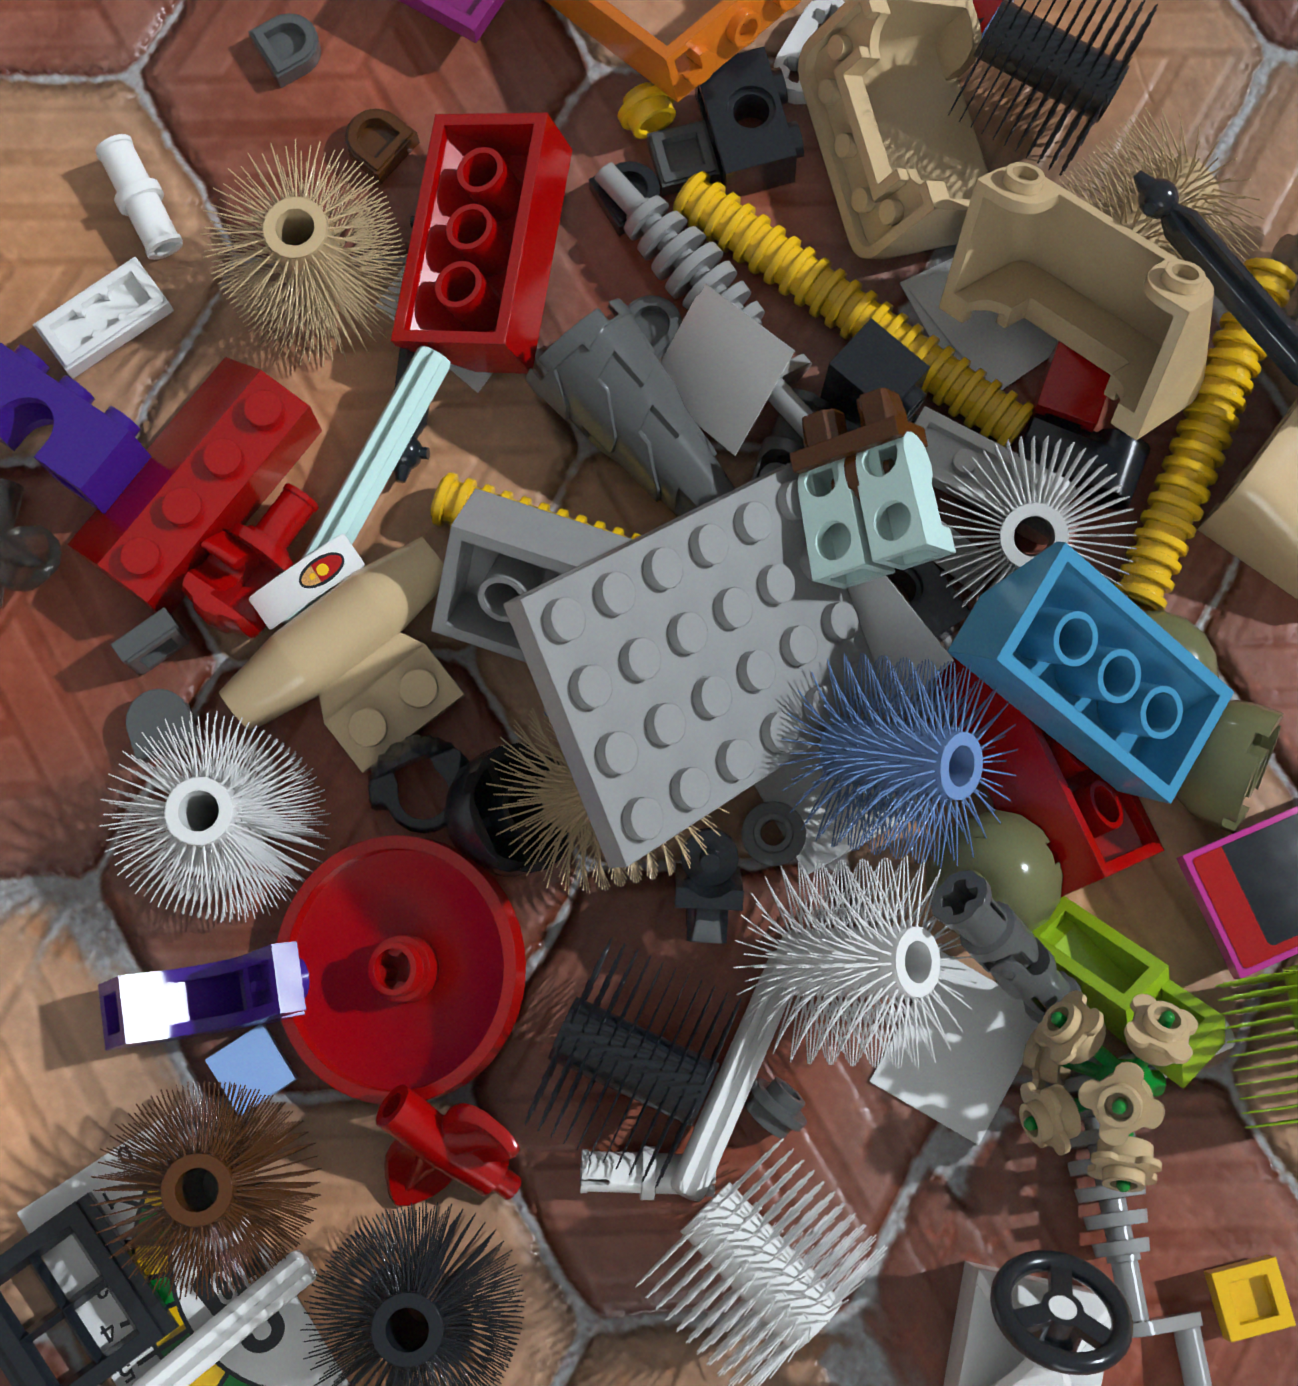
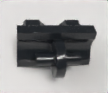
M711 828L699 829L700 832L696 831L704 839L703 841L697 836L707 847L703 846L708 855H706L691 834L685 841L688 844L684 843L685 847L690 851L686 850L691 859L688 857L691 864L689 863L690 869L682 852V863L675 864V907L686 908V941L727 943L728 911H743L744 889L740 866H737L739 861L737 846L732 837L720 829L713 828L721 836Z

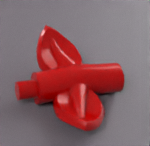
M404 1084L395 1087L380 1105L376 1115V1125L395 1138L385 1155L384 1163L386 1186L389 1197L395 1207L410 1206L411 1203L413 1205L439 1193L453 1180L458 1181L481 1196L488 1195L493 1191L503 1199L509 1200L518 1192L522 1182L521 1177L508 1169L509 1160L516 1157L519 1153V1144L509 1131L486 1111L471 1104L460 1103L451 1106L446 1114L443 1115Z

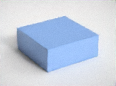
M266 1024L256 1026L205 1059L217 1081L221 1082L222 1089H224L226 1082V1096L229 1082H231L232 1088L228 1098L229 1101H231L233 1084L237 1085L232 1106H234L240 1085V1091L246 1085L245 1090L247 1089V1092L239 1108L238 1115L250 1089H252L241 1116H243L255 1089L256 1091L251 1102L260 1089L255 1100L256 1103L259 1096L262 1095L256 1104L258 1106L264 1095L266 1096L262 1103L268 1095H270L269 1099L272 1095H275L299 1079ZM240 1095L239 1100H238V1102H237V1104H236L235 1111H236L237 1108H238V1104H239L241 1095Z

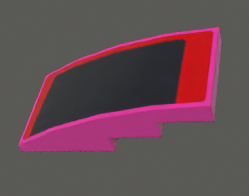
M1298 806L1176 858L1233 980L1244 978L1298 954Z

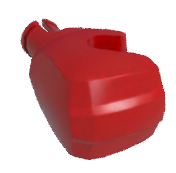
M286 483L283 491L255 527L252 525L244 526L234 522L228 532L223 530L205 539L201 547L210 552V554L201 565L186 573L182 583V591L193 603L196 613L216 630L228 634L235 633L249 638H256L265 629L266 624L249 601V597L295 565L289 558L290 554L286 549L313 513L318 511V504L299 488Z

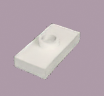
M133 257L34 323L33 326L69 376L74 379L172 313L174 309L138 259Z

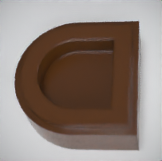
M369 109L357 114L348 124L345 133V141L352 161H356V166L364 162L359 168L366 174L368 173L371 178L374 176L373 179L375 181L379 180L377 183L380 185L420 143L416 131L393 113L383 109Z

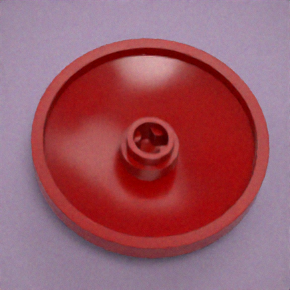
M405 835L375 837L357 842L342 849L322 863L305 880L286 911L276 943L297 941L299 958L304 960L309 973V991L305 997V1015L281 1020L300 1058L322 1081L335 1090L364 1102L381 1105L386 1096L395 1087L404 1084L426 1101L436 1099L456 1091L473 1080L494 1060L504 1046L519 1015L524 995L526 956L521 927L507 895L495 878L484 867L468 858L457 848L432 839Z

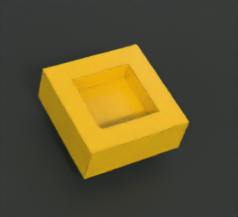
M1267 1254L1204 1271L1223 1339L1235 1342L1296 1326L1275 1256Z

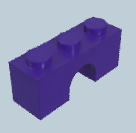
M0 343V442L15 451L32 431L45 425H53L50 437L34 458L61 485L105 514L152 457L135 438L141 429L130 418L113 406H110L103 413L91 405L95 400L93 395L71 377L64 375L58 382L46 373L50 367L25 346L19 344L12 351Z

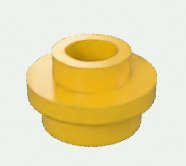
M651 82L639 84L624 96L623 105L618 111V120L622 127L626 130H631L636 138H647V133L664 130L672 123L676 116V110L673 107L674 99Z

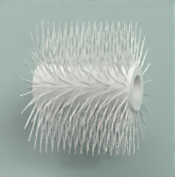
M1021 436L1018 445L1024 487L1023 493L1008 439L1006 446L1018 493L996 443L994 450L1013 497L985 450H983V455L1009 499L1008 501L974 457H972L974 465L1007 508L964 466H962L963 470L1006 513L957 477L953 476L954 479L1003 517L946 487L954 494L1003 521L1000 522L940 498V500L1001 525L996 526L939 512L1000 529L998 531L942 524L946 527L999 533V535L952 536V538H999L954 545L955 548L998 543L936 562L937 564L994 549L941 573L940 576L994 555L946 585L948 587L996 560L956 591L953 598L997 567L962 604L963 608L1000 571L1001 573L988 589L1000 582L1005 575L1007 577L1057 541L1066 542L1067 544L1068 542L1137 549L1069 539V537L1137 536L1132 534H1069L1137 523V521L1068 529L1133 510H1121L1071 523L1130 497L1118 498L1071 517L1122 487L1123 485L1113 487L1069 512L1117 475V473L1106 477L1067 506L1107 464L1099 467L1065 500L1098 455L1089 459L1059 497L1086 450L1085 448L1079 452L1055 492L1075 444L1073 442L1067 448L1048 491L1061 443L1060 438L1055 445L1042 490L1049 436H1047L1043 442L1035 493V436L1031 440L1030 490ZM1027 517H1036L1044 521L1050 533L1047 546L1036 554L1020 552L1014 542V532L1017 525ZM1068 544L1073 548L1133 562L1132 560ZM1080 554L1085 559L1129 575L1127 572ZM1102 574L1104 577H1106V578H1107L1108 580H1110L1111 582L1122 586V585L1119 584L1118 582H1116V581L1112 580L1111 578L1107 577L1106 575Z
M191 711V723L189 721L192 738L189 732L188 734L193 750L188 742L183 717L181 719L184 732L182 727L181 731L188 750L183 741L180 740L175 725L172 723L181 747L179 746L174 735L172 736L165 718L172 741L166 731L165 733L179 760L171 751L157 727L170 754L159 740L158 742L170 759L165 756L151 736L150 738L162 755H159L144 733H141L154 751L152 752L166 768L147 749L146 751L165 770L137 743L135 744L151 759L156 768L150 763H145L143 760L135 758L132 754L130 756L122 751L157 780L127 768L120 763L119 765L166 792L169 796H164L108 773V775L165 798L167 801L164 802L111 788L108 789L134 798V800L142 801V803L100 799L102 801H110L109 804L123 805L118 807L130 808L126 809L129 811H137L135 813L103 815H143L112 818H145L121 820L125 822L99 825V827L125 823L135 824L109 828L108 830L134 826L143 827L117 831V833L135 832L106 841L128 835L146 833L116 842L114 844L125 843L105 851L108 852L122 845L125 847L136 844L114 854L116 855L131 848L143 847L123 856V858H126L116 863L115 866L139 852L146 851L144 854L132 858L131 860H136L124 866L123 868L125 869L119 872L117 876L139 859L162 848L153 856L139 861V863L145 862L135 867V870L126 876L127 878L144 864L159 856L155 861L148 863L147 865H151L140 872L142 874L136 877L135 881L130 885L131 887L145 872L156 865L135 894L155 873L165 867L143 895L145 896L152 886L165 875L150 901L151 903L162 886L168 882L158 903V908L166 893L176 883L166 905L167 909L170 901L180 889L174 912L179 901L186 893L181 912L184 914L185 907L194 893L193 904L189 913L192 916L194 905L200 894V909L197 913V918H200L203 903L208 895V909L205 919H207L209 914H211L210 904L215 892L213 919L215 921L216 916H218L217 903L221 888L223 908L220 922L222 923L224 917H226L225 908L226 912H228L225 901L228 888L230 901L229 922L233 919L232 909L235 914L232 899L237 907L238 921H240L239 910L242 916L239 900L244 909L245 922L246 913L247 917H249L246 902L249 910L251 909L244 889L249 896L254 919L256 918L253 905L256 912L258 911L250 890L264 914L257 895L258 892L270 916L263 893L270 906H273L259 880L269 892L277 909H279L265 881L279 899L280 897L270 883L274 885L283 899L287 901L274 884L275 882L290 902H292L281 885L285 889L287 888L274 874L292 892L293 890L283 879L296 892L297 890L284 876L294 877L303 883L305 881L304 878L280 859L312 873L313 871L265 842H271L323 863L320 860L270 840L268 836L325 850L292 835L330 839L328 837H320L325 835L313 832V829H307V826L329 824H301L323 821H290L317 819L309 817L331 814L303 815L323 812L325 810L296 812L320 808L298 809L326 801V799L305 805L291 806L319 798L320 796L306 799L325 791V789L303 796L300 795L320 786L310 790L306 789L295 792L314 784L313 782L305 785L317 778V776L298 787L288 789L308 780L300 781L309 776L311 770L303 776H297L305 771L304 768L307 766L305 765L296 773L295 771L289 773L299 767L298 764L302 759L301 757L288 771L277 777L286 766L293 763L292 760L296 758L294 757L296 755L295 751L282 767L271 773L278 763L290 754L288 753L290 747L277 762L271 765L275 756L283 750L284 743L282 742L277 752L268 759L272 747L278 742L277 738L274 739L272 746L261 756L266 742L272 735H268L266 741L256 752L260 737L265 732V730L261 731L259 737L250 747L257 725L243 747L245 733L250 723L248 722L236 748L237 734L243 719L242 717L229 744L230 730L234 718L232 716L224 745H222L225 716H223L221 729H219L220 739L217 751L215 725L218 711H216L214 725H212L213 733L211 734L210 748L207 713V721H205L206 732L204 730L206 744L203 740L205 746L204 754L198 716V725L196 727L200 743L197 736L195 737L201 750L202 763L198 756L194 739ZM175 741H176V743H177V745H178V747H179V749H180V751H181V754H182L183 757L185 758L187 764H186V763L184 762V760L181 758V756H180V754H179V751H178V749H177V746H176V744H175ZM212 744H213V759H212V757H211ZM185 750H186L188 756L190 757L191 764H190V762L188 761V758H187V756H186ZM290 774H293L291 777H289V778L286 779L285 781H283V782L279 783L278 785H276L282 778H284V777H286V776H288V775H290ZM296 778H299L287 787L274 792L283 784L292 781ZM292 790L286 794L281 795L283 792ZM300 793V794L295 795V796H293V797H290V798H287V799H282V798H284V797H287V796H291V795ZM298 798H302L294 802L284 803ZM283 813H298V814H290V815H277V814H283ZM292 816H304V817H296V818H284V817H292ZM140 821H154V822H148V823H132V822H140ZM149 824H160V825H156V826H141V825H149ZM154 836V837H151V838H148V839H144V840H141V841H138V842H134V843H131V844H127V843H130V842L135 841V840H137V839H140V838H142V837ZM150 840H155V841H153L152 843H148V844H145V845L138 846V845L143 844V843H145V842H148V841H150ZM246 876H247L248 879L250 880V882H251V884H252V887H253V890H252V888H251V886H250V884H249V882H248ZM236 877L240 884L243 904L237 890ZM252 877H253L254 880L256 881V883H257V885H258V888L256 887V885H255V883H254ZM232 882L236 894V902L232 894Z
M906 856L908 890L904 895V857L901 902L899 887L902 860L897 888L896 880L899 865L897 873L896 871L893 873L891 860H889L893 879H891L888 858H886L889 876V886L887 888L884 857L885 893L882 889L883 859H881L880 882L878 880L880 862L876 866V870L873 871L871 865L869 868L868 861L864 859L867 880L866 890L862 859L863 891L860 888L861 860H859L858 882V863L857 868L855 867L854 873H852L849 867L846 866V862L844 863L842 860L841 864L840 860L841 893L839 891V861L838 870L836 864L831 875L828 873L827 868H825L824 863L822 866V861H819L820 895L817 892L818 862L817 872L815 865L813 883L801 862L800 867L798 862L799 897L781 866L791 915L778 900L765 876L788 932L783 930L769 916L751 893L757 901L756 905L768 918L763 914L761 915L774 924L776 929L768 927L780 933L782 939L775 940L741 915L762 933L750 927L747 928L778 944V946L759 940L755 941L776 947L777 951H770L734 940L769 952L765 953L766 955L744 953V955L773 958L775 963L733 968L776 967V972L746 980L745 982L773 975L737 995L764 982L776 979L780 981L779 984L758 994L761 995L775 988L751 1006L752 1008L761 1002L745 1020L782 986L785 989V992L779 994L782 997L772 1007H775V1009L766 1019L768 1021L761 1029L762 1032L757 1040H759L776 1012L790 998L773 1051L774 1054L781 1037L795 1017L790 1063L806 1034L807 1064L814 1061L821 1045L828 1065H834V1058L836 1062L840 1051L845 1054V1059L849 1063L847 1040H849L851 1066L850 1034L853 1031V1067L854 1065L856 1066V1060L858 1063L859 1057H862L863 1052L864 1054L866 1053L867 1060L869 1056V1063L871 1064L870 1041L873 1067L872 1037L875 1033L874 1068H876L877 1038L880 1041L877 1067L879 1065L881 1046L883 1049L880 1064L882 1057L884 1059L887 1054L890 1061L888 1045L893 1065L890 1043L892 1034L894 1066L896 1068V1032L898 1036L897 1069H899L900 1040L902 1042L900 1068L905 1048L908 1056L910 1053L911 1061L913 1062L906 1032L907 1018L914 1065L916 1066L911 1024L915 1028L918 1069V1034L924 1042L926 1049L929 1050L931 1057L933 1054L934 1063H936L926 1014L939 1030L949 1050H951L928 994L946 1010L963 1032L956 1022L957 1020L947 1009L948 1007L940 999L941 995L935 992L934 987L938 983L972 1010L970 1006L954 993L962 997L963 995L938 981L940 979L954 984L951 981L939 978V973L974 984L977 983L940 969L966 971V969L940 966V961L973 958L972 956L940 957L939 952L961 945L943 948L960 939V936L943 945L942 943L937 944L935 940L951 932V930L941 934L948 928L945 926L941 931L932 936L930 932L937 918L933 915L926 922L941 869L921 902L925 859L923 860L918 907L914 913L913 907L922 864H920L919 873L917 870L915 878H913L911 885H909L908 856ZM866 862L868 866L870 881H868ZM842 865H843V873H844V881H845V891H844V893H843V881H842ZM845 868L848 878V884L846 882ZM821 870H822L824 893H825L823 899H822V886H821ZM800 871L805 905L801 901ZM836 871H837V886H836V884H835ZM824 873H825L826 882H827V889H826V886H825ZM815 874H816V888L814 887ZM917 874H918V878H917V882H916V887H915V892H914L913 901H912V906H911V900H910V898H911V894H912V891H913V888H914V884H915V881H916V877H917ZM803 875H804L805 884H806V889H807L808 898H809V902H810L809 910H808V908H807V901H806V894H805V888H804ZM807 881H808V884H809V887H810L811 897H810V893H809ZM787 885L796 910L799 923L794 918ZM933 889L922 927H919V921ZM896 890V903L894 905L893 896L894 891ZM877 891H878V895H879V898H880L879 903L877 902V898H876V896H877ZM872 892L874 894L873 904L871 902ZM890 892H891V900H890V904H889V903H888V898H889V895H890ZM855 894H856V897H857V900H858V901H857V905L855 904V900H854V899H855ZM793 895H794L795 900H796V902H797V904H798V907H799V909H800V915H799L798 909H797V907H796V904H795ZM850 895L852 896V905H851V906H850V903H849ZM829 896L831 900L830 909L828 907ZM907 896H908V901H907V904H906V907H905V910H904V903H905L906 898H907ZM833 897L835 898V901H836V906H835V907H834V904H833ZM812 899L814 900V903H815V912H814L813 906H812ZM909 907V919L905 922L904 918ZM901 914V923L899 926L897 920L899 918V915ZM802 916L807 925L806 929H804ZM785 917H787L791 925L790 927L793 928V930H790ZM915 918H916V924H915V926H912V924H913V922H914V920H915ZM795 995L797 998L785 1023L793 996ZM817 996V1001L814 1006V997ZM926 996L929 1005L933 1011V1014L937 1020V1023L934 1020L930 1010L928 1009L922 997ZM903 997H904V999H905L906 1007L904 1006V1004H903V1002H902ZM910 997L914 1005V1014L909 1005ZM809 1000H811V1001H810V1004H809V1007H808V1010H807V1004H806V1003H807ZM894 1003L898 1006L897 1011H895ZM916 1003L919 1005L923 1012L932 1054L929 1048V1044L924 1032V1028L920 1019ZM802 1008V1012H801V1016H800V1021H799V1026H798V1031H797L796 1040H795V1045H794V1050H793L795 1030H796V1023H797V1016H798V1012H799L800 1009ZM810 1009H811L810 1018H809V1020H808V1022H807V1018H808V1015H809V1012H810ZM805 1013V1020L798 1039L803 1014ZM819 1014H820V1020H821L820 1028H819V1024H818ZM824 1015H826V1022L823 1027ZM840 1016H841V1019H842V1027H841V1029H840V1025H839ZM862 1017H863V1022H864L863 1032H862V1027H861ZM917 1017H918V1020H919V1023H920V1026H921V1029H922L924 1038H923L922 1033H921V1031H920V1028H919V1026H918V1024H917ZM884 1018L886 1021V1033H884L883 1028ZM901 1019L903 1023L904 1033H902L900 1027ZM816 1020L811 1057L812 1023ZM867 1022L870 1024L868 1031L866 1028ZM889 1024L892 1025V1029H891L890 1035H889ZM810 1027V1048L808 1057V1029ZM817 1029H818V1037H817V1042H816V1047H815V1052H814L815 1039H816V1031H817ZM830 1029H831V1060H830V1055H829V1031H830ZM833 1032H834V1034H835V1045H834V1054H833V1063H832ZM826 1036H827L828 1059H827V1051H826V1043H825V1038H826ZM855 1036H856V1037H857V1046H856V1055H855V1064H854V1045H855ZM905 1036H906V1040H907L908 1049H907V1046H906V1043H905ZM837 1041H838V1047H837V1052H836V1057H835L836 1043H837ZM858 1044H860V1049H859V1054H858V1059H857Z
M784 1138L766 1152L733 1185L730 1182L725 1185L680 1231L683 1234L682 1237L635 1286L636 1288L688 1239L693 1246L668 1270V1273L645 1298H648L653 1292L655 1293L665 1281L667 1282L697 1250L702 1254V1258L672 1287V1290L656 1306V1310L662 1307L668 1299H671L708 1262L713 1267L688 1291V1294L676 1305L665 1320H669L686 1304L688 1305L718 1273L723 1279L705 1294V1297L692 1309V1312L682 1320L676 1332L680 1329L682 1330L690 1321L692 1322L704 1308L706 1309L721 1291L724 1292L729 1285L732 1289L707 1313L709 1315L696 1326L697 1329L689 1336L686 1343H690L695 1336L697 1338L707 1326L709 1328L723 1311L725 1313L739 1295L742 1297L740 1299L743 1300L724 1316L726 1318L711 1331L713 1333L702 1342L703 1345L697 1350V1355L701 1351L703 1353L725 1331L728 1332L745 1312V1316L742 1318L744 1320L727 1334L730 1336L716 1348L717 1351L709 1358L710 1361L706 1364L710 1366L716 1359L718 1361L747 1332L744 1338L749 1337L731 1352V1354H734L722 1364V1366H725L717 1373L719 1374L717 1377L722 1373L724 1375L732 1366L734 1368L747 1353V1357L753 1354L736 1370L738 1372L729 1380L730 1382L734 1379L728 1386L731 1384L734 1386L741 1378L738 1382L739 1384L751 1370V1375H755L744 1386H757L761 1381L758 1385L760 1386L775 1369L769 1378L771 1379L789 1354L793 1352L788 1362L795 1352L809 1343L830 1322V1319L841 1305L849 1301L848 1299L842 1302L845 1297L865 1282L864 1280L857 1285L878 1266L874 1265L885 1255L884 1253L879 1257L888 1248L886 1247L878 1255L885 1247L884 1245L878 1252V1249H876L867 1260V1257H865L862 1262L859 1261L855 1264L871 1249L870 1247L866 1250L876 1240L875 1237L877 1235L868 1242L872 1237L870 1236L864 1243L861 1242L851 1254L849 1252L844 1259L841 1258L837 1261L856 1244V1242H853L864 1232L862 1230L867 1226L863 1224L859 1229L856 1228L848 1237L845 1236L832 1252L831 1248L826 1255L819 1258L839 1240L838 1237L850 1226L848 1224L855 1218L854 1215L856 1213H854L852 1216L850 1214L844 1221H841L831 1233L829 1231L814 1249L813 1245L806 1255L805 1253L802 1254L835 1221L833 1219L843 1210L841 1208L846 1204L844 1202L838 1208L836 1206L828 1216L825 1215L813 1229L811 1227L796 1246L795 1244L792 1247L790 1246L793 1241L803 1234L802 1231L818 1217L817 1214L829 1204L827 1202L834 1196L835 1191L832 1194L830 1193L823 1201L821 1200L811 1211L809 1210L796 1225L789 1229L783 1238L780 1236L784 1232L782 1229L800 1214V1211L822 1188L821 1186L825 1181H822L808 1194H805L794 1207L787 1211L777 1224L775 1222L771 1226L768 1222L782 1211L780 1209L808 1182L807 1180L814 1174L815 1170L809 1172L791 1190L789 1189L776 1204H773L763 1217L758 1213L762 1209L761 1207L779 1191L805 1160H801L753 1206L747 1200L787 1160L786 1158L793 1152L794 1148L769 1169L756 1184L754 1183L743 1196L737 1189L771 1155ZM819 1260H821V1262H820V1263L816 1266V1268L813 1270V1268H814V1266L816 1265V1263H817ZM839 1263V1265H838V1266L833 1270V1272L830 1274V1272L832 1271V1269L834 1268V1266ZM859 1264V1266H858V1267L853 1271V1273L848 1277V1275L851 1273L852 1269L855 1268V1267ZM846 1275V1277H845L841 1282H839L838 1284H836L838 1281H840V1280ZM759 1320H763L762 1323H760L755 1329L752 1330V1328L756 1325V1323ZM766 1338V1340L754 1350L758 1343ZM768 1359L765 1363H763V1364L755 1371V1369L760 1365V1363H761L763 1360Z

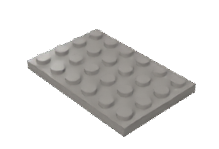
M792 463L782 465L503 603L609 868L628 867L782 767L779 766L780 764L788 763L800 755L790 753L805 752L814 746L781 740V738L819 743L821 738L794 727L821 736L820 734L787 713L821 732L826 730L824 726L808 717L811 716L823 724L802 703L804 702L812 709L797 691L799 690L825 722L829 725L833 723L830 720L831 717L827 708L824 707L825 703L819 695L818 687L811 673L813 672L822 693L837 713L827 659L844 695L845 653L846 699L850 704L846 656L854 676L857 677L860 653L862 655L864 653L863 694L865 693V655L867 684L869 681L867 658L869 663H871L872 670L875 663L848 589L812 581L798 494L799 474L793 472ZM861 655V662H860V669H859V676H858V684H859V686H860V682H861L862 655ZM849 669L850 685H851V693H852V701H853L854 690H853V685H852V680H851V675H850V669ZM834 683V688H835V692H836V697H837V702H838V706H839L840 715H841V717H844V713H843V710H842V706H841V703H840V700H839V697H838V693H837V690H836V687H835V683ZM870 684L867 690V699L870 694ZM873 686V690H872L873 699L875 698L874 686ZM856 690L857 699H858V704H859V695H858V691ZM855 700L854 711H855L856 714H857V713H858V710H857V705H856V700Z

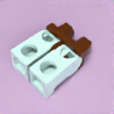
M878 388L859 396L856 402L861 427L855 430L847 431L844 413L835 409L820 410L802 417L804 448L790 453L793 472L799 474L798 494L812 581L846 589L895 573V568L905 570L956 553L951 530L941 523L932 486V466L925 447H928L925 429L907 420L899 394L887 388Z

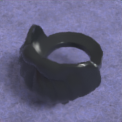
M431 735L408 736L402 742L391 744L385 753L378 755L377 762L372 765L367 786L369 802L373 810L388 811L396 823L408 831L422 834L440 831L446 827L444 818L445 808L434 818L425 820L413 818L407 814L400 805L399 787L395 772L429 758L432 760L434 768L443 776L448 784V788H450L458 770L469 762L462 751L457 750L452 742H446L439 737L433 738Z

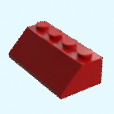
M547 112L435 114L390 340L395 346L416 352L421 346L429 347L445 356L450 361V364L474 372L527 374L530 368L533 369L572 156V148Z
M225 357L146 450L152 457L108 511L103 514L96 510L67 545L155 613L165 608L172 614L186 597L182 591V583L186 573L201 565L210 554V552L201 547L202 542L223 530L228 532L234 522L245 525L322 432L310 405L262 370Z
M953 657L951 682L954 679V663L956 677L960 673L956 681V687L964 668L956 693L957 705L966 667ZM950 665L948 666L945 690L949 686ZM946 668L944 669L941 681L942 690L944 686ZM967 668V673H966V677H965V682H964V686H963V691H962L961 699L966 695V688H967V682H968V676H969V669H968V668ZM972 672L970 673L968 691L980 679ZM982 680L979 682L964 721L971 716ZM983 682L975 711L994 691L985 682ZM977 683L966 702V709L973 695V692L977 686ZM954 688L950 696V705L954 696ZM997 692L975 732L983 728L1008 703ZM989 700L970 727L969 733H972ZM963 701L962 704L960 705V707H959V709H958V713H959V711H960L962 705L964 704V701ZM1009 703L979 739L980 746L984 745L1016 724L1000 736L1006 735L1005 737L988 744L984 748L996 747L982 751L983 757L1018 749L1017 751L983 760H1006V762L983 763V769L1015 774L1016 776L982 771L981 777L1003 786L1000 787L983 780L987 785L1011 800H1007L986 787L993 801L994 810L1022 815L1040 827L1051 842L1046 845L1053 854L1055 864L1060 862L1063 872L1061 897L1164 851L1162 843L1138 796L1118 792L1012 704ZM963 710L957 719V727L962 720Z

